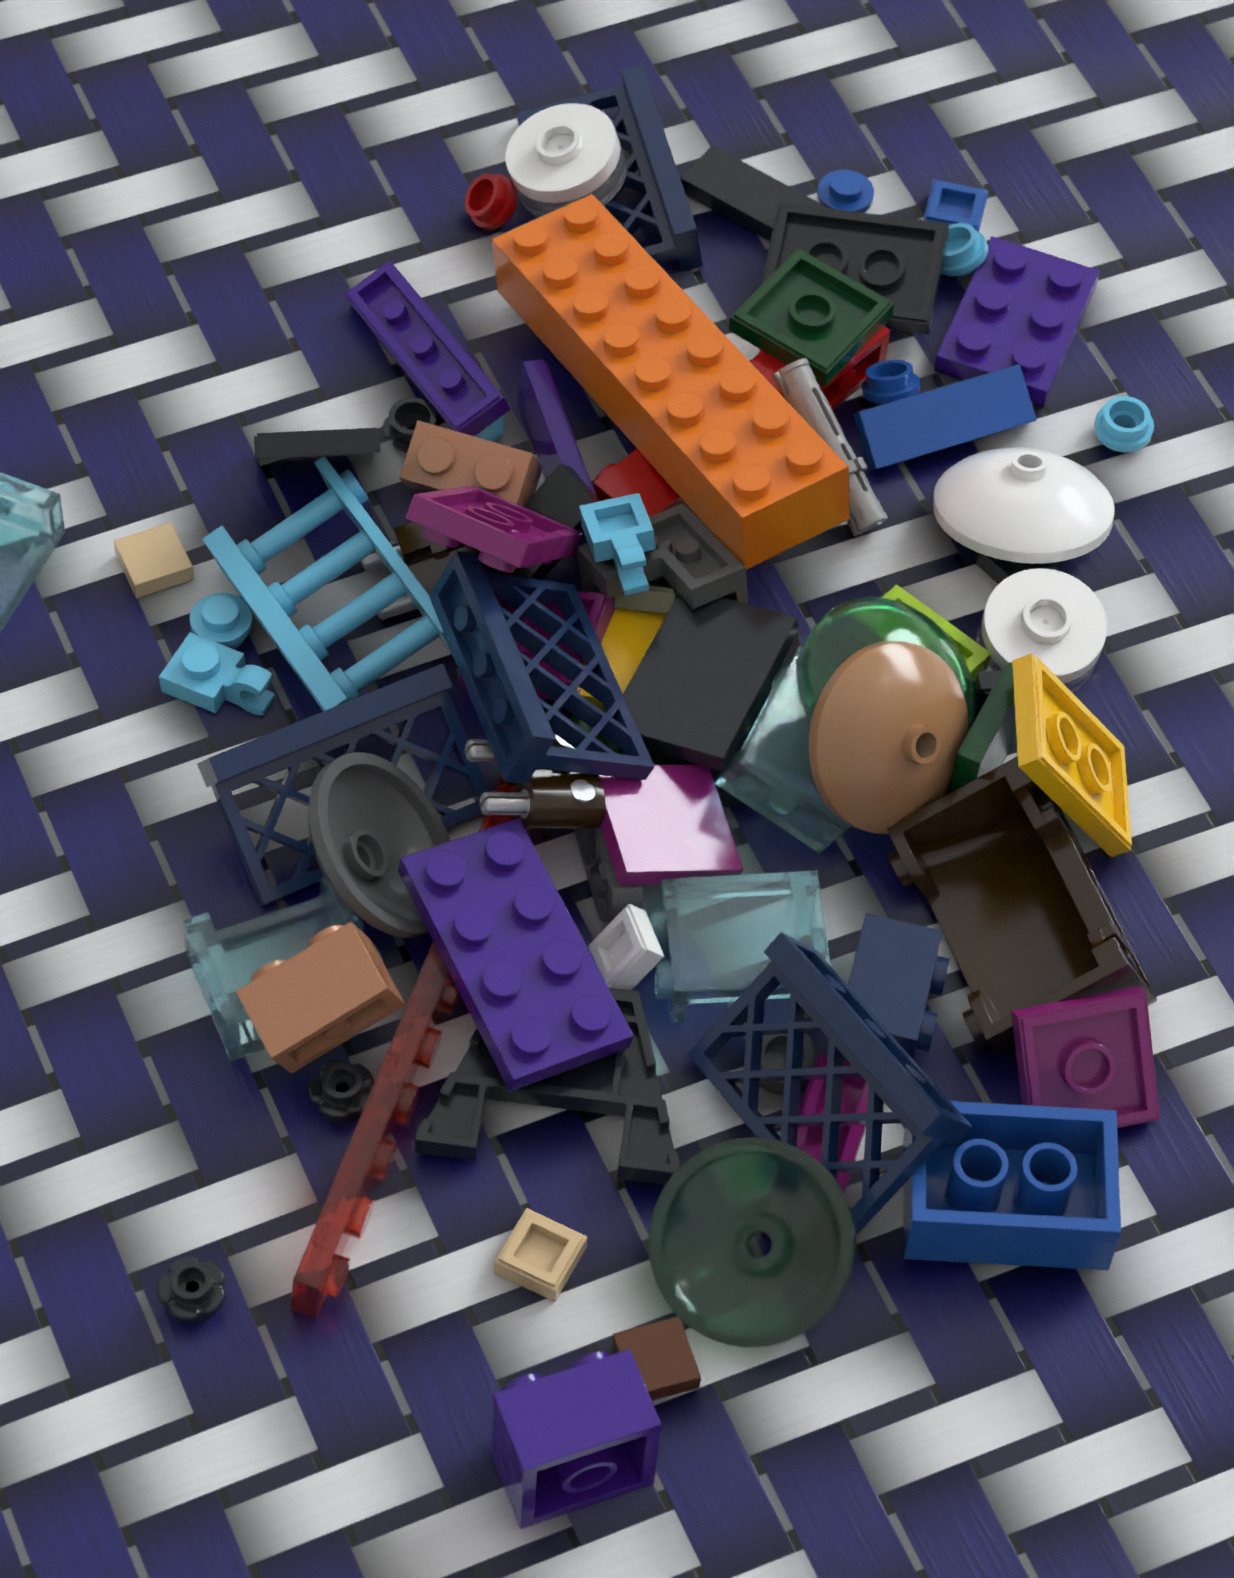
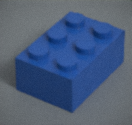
M950 1101L972 1125V1128L955 1146L943 1142L903 1185L904 1259L1109 1270L1121 1235L1116 1110ZM905 1128L903 1137V1152L916 1139L907 1128Z

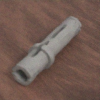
M807 358L799 359L779 369L772 377L785 400L849 467L850 519L847 520L853 536L865 533L882 524V522L888 519V516L884 512L879 500H877L864 473L868 467L863 457H856L831 406L815 379Z

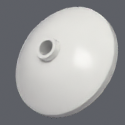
M1032 448L993 449L971 455L956 463L941 475L935 485L933 496V511L936 520L942 529L955 541L983 555L1018 563H1054L1070 560L1089 553L1100 546L1110 534L1115 512L1114 502L1109 491L1089 470L1068 458Z

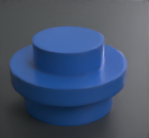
M836 170L826 174L820 180L817 198L819 203L830 209L865 213L873 203L874 187L870 180L861 173L852 170Z
M881 361L867 368L866 380L861 385L862 396L865 400L875 403L876 406L914 396L921 390L920 378L913 373L912 364L907 361Z

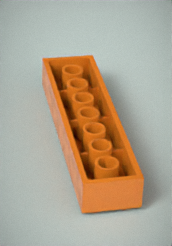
M593 194L491 239L497 291L697 517L746 567V570L850 519L849 467Z

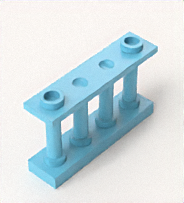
M323 456L314 463L329 490L251 543L245 539L236 545L223 525L205 536L202 540L220 569L240 597L250 607L253 615L322 711H326L360 697L359 691L438 637L451 654L452 652L429 594L363 508L362 504L369 500L366 493L348 469L338 475L326 457ZM342 510L346 512L360 531L282 585L275 581L267 587L259 577V574L267 569L264 563ZM375 551L391 574L315 627L311 628L309 624H306L298 630L289 618L298 612L295 606ZM407 594L423 615V618L344 672L340 667L331 673L327 671L320 660L329 655L326 650L328 647Z

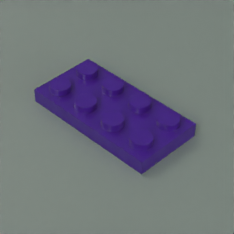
M520 818L400 859L398 873L510 1092L630 1047L634 1035Z

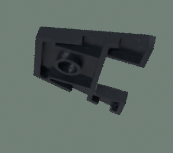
M609 988L634 1035L628 1049L511 1092L508 1090L478 1028H476L470 1039L469 1049L455 1073H450L441 1088L440 1098L428 1119H423L417 1130L415 1153L476 1161L485 1101L488 1099L607 1114L625 1118L617 1179L678 1187L680 1161L678 1153L674 1150L669 1129L670 1119L657 1079L655 1056L639 991Z

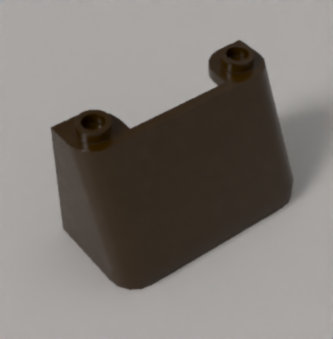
M1018 756L887 828L896 847V851L888 855L896 875L906 889L916 884L927 898L970 988L971 993L967 997L971 1008L963 1012L962 1015L970 1033L981 1048L990 1044L998 1053L1015 1049L1011 1011L1136 986L1146 991L1148 1006L1157 1001L1155 992L1064 812L1018 767Z

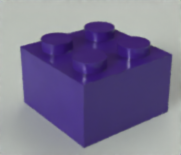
M630 1349L613 1355L607 1352L591 1353L574 1362L570 1369L545 1377L539 1374L524 1375L509 1382L502 1391L494 1393L491 1455L520 1529L654 1485L661 1422Z

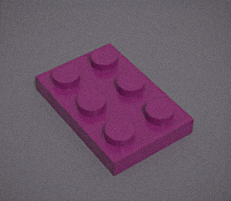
M474 485L414 494L405 517L424 526L421 535L428 540L451 548H457L459 542L479 550L478 560L482 563L509 573H513L516 567L533 568L535 564H551L552 560L573 556L583 533Z

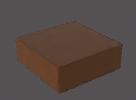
M680 1316L613 1333L612 1346L615 1354L628 1349L631 1350L652 1401L700 1388L701 1376Z

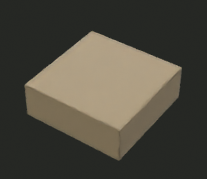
M172 522L114 540L115 555L136 599L194 580L193 566Z
M526 1208L494 1262V1273L555 1302L587 1248V1236Z

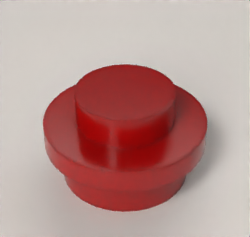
M503 174L480 175L472 182L465 196L466 212L471 216L472 221L484 230L499 228L513 216L517 206V188L512 179Z

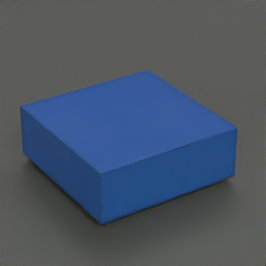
M933 179L923 220L949 223V225L967 223L980 232L989 190Z

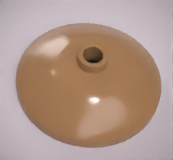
M883 641L866 646L855 652L831 675L818 698L813 712L809 732V762L814 783L822 800L830 811L844 823L871 833L889 834L887 828L949 794L957 752L969 732L967 704L961 685L954 672L940 656L923 646L902 641Z

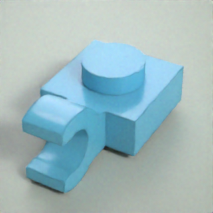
M636 493L579 506L581 526L595 563L614 559L624 596L649 591V584L643 570V566H647L644 552L655 550L656 545L654 529L640 494Z
M191 632L159 676L161 692L215 714L226 700L252 714L264 716L276 698L275 693L265 690L273 679L271 672L256 665H246L244 653Z

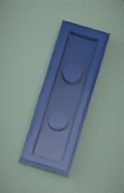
M1020 364L853 414L870 471L1037 421Z

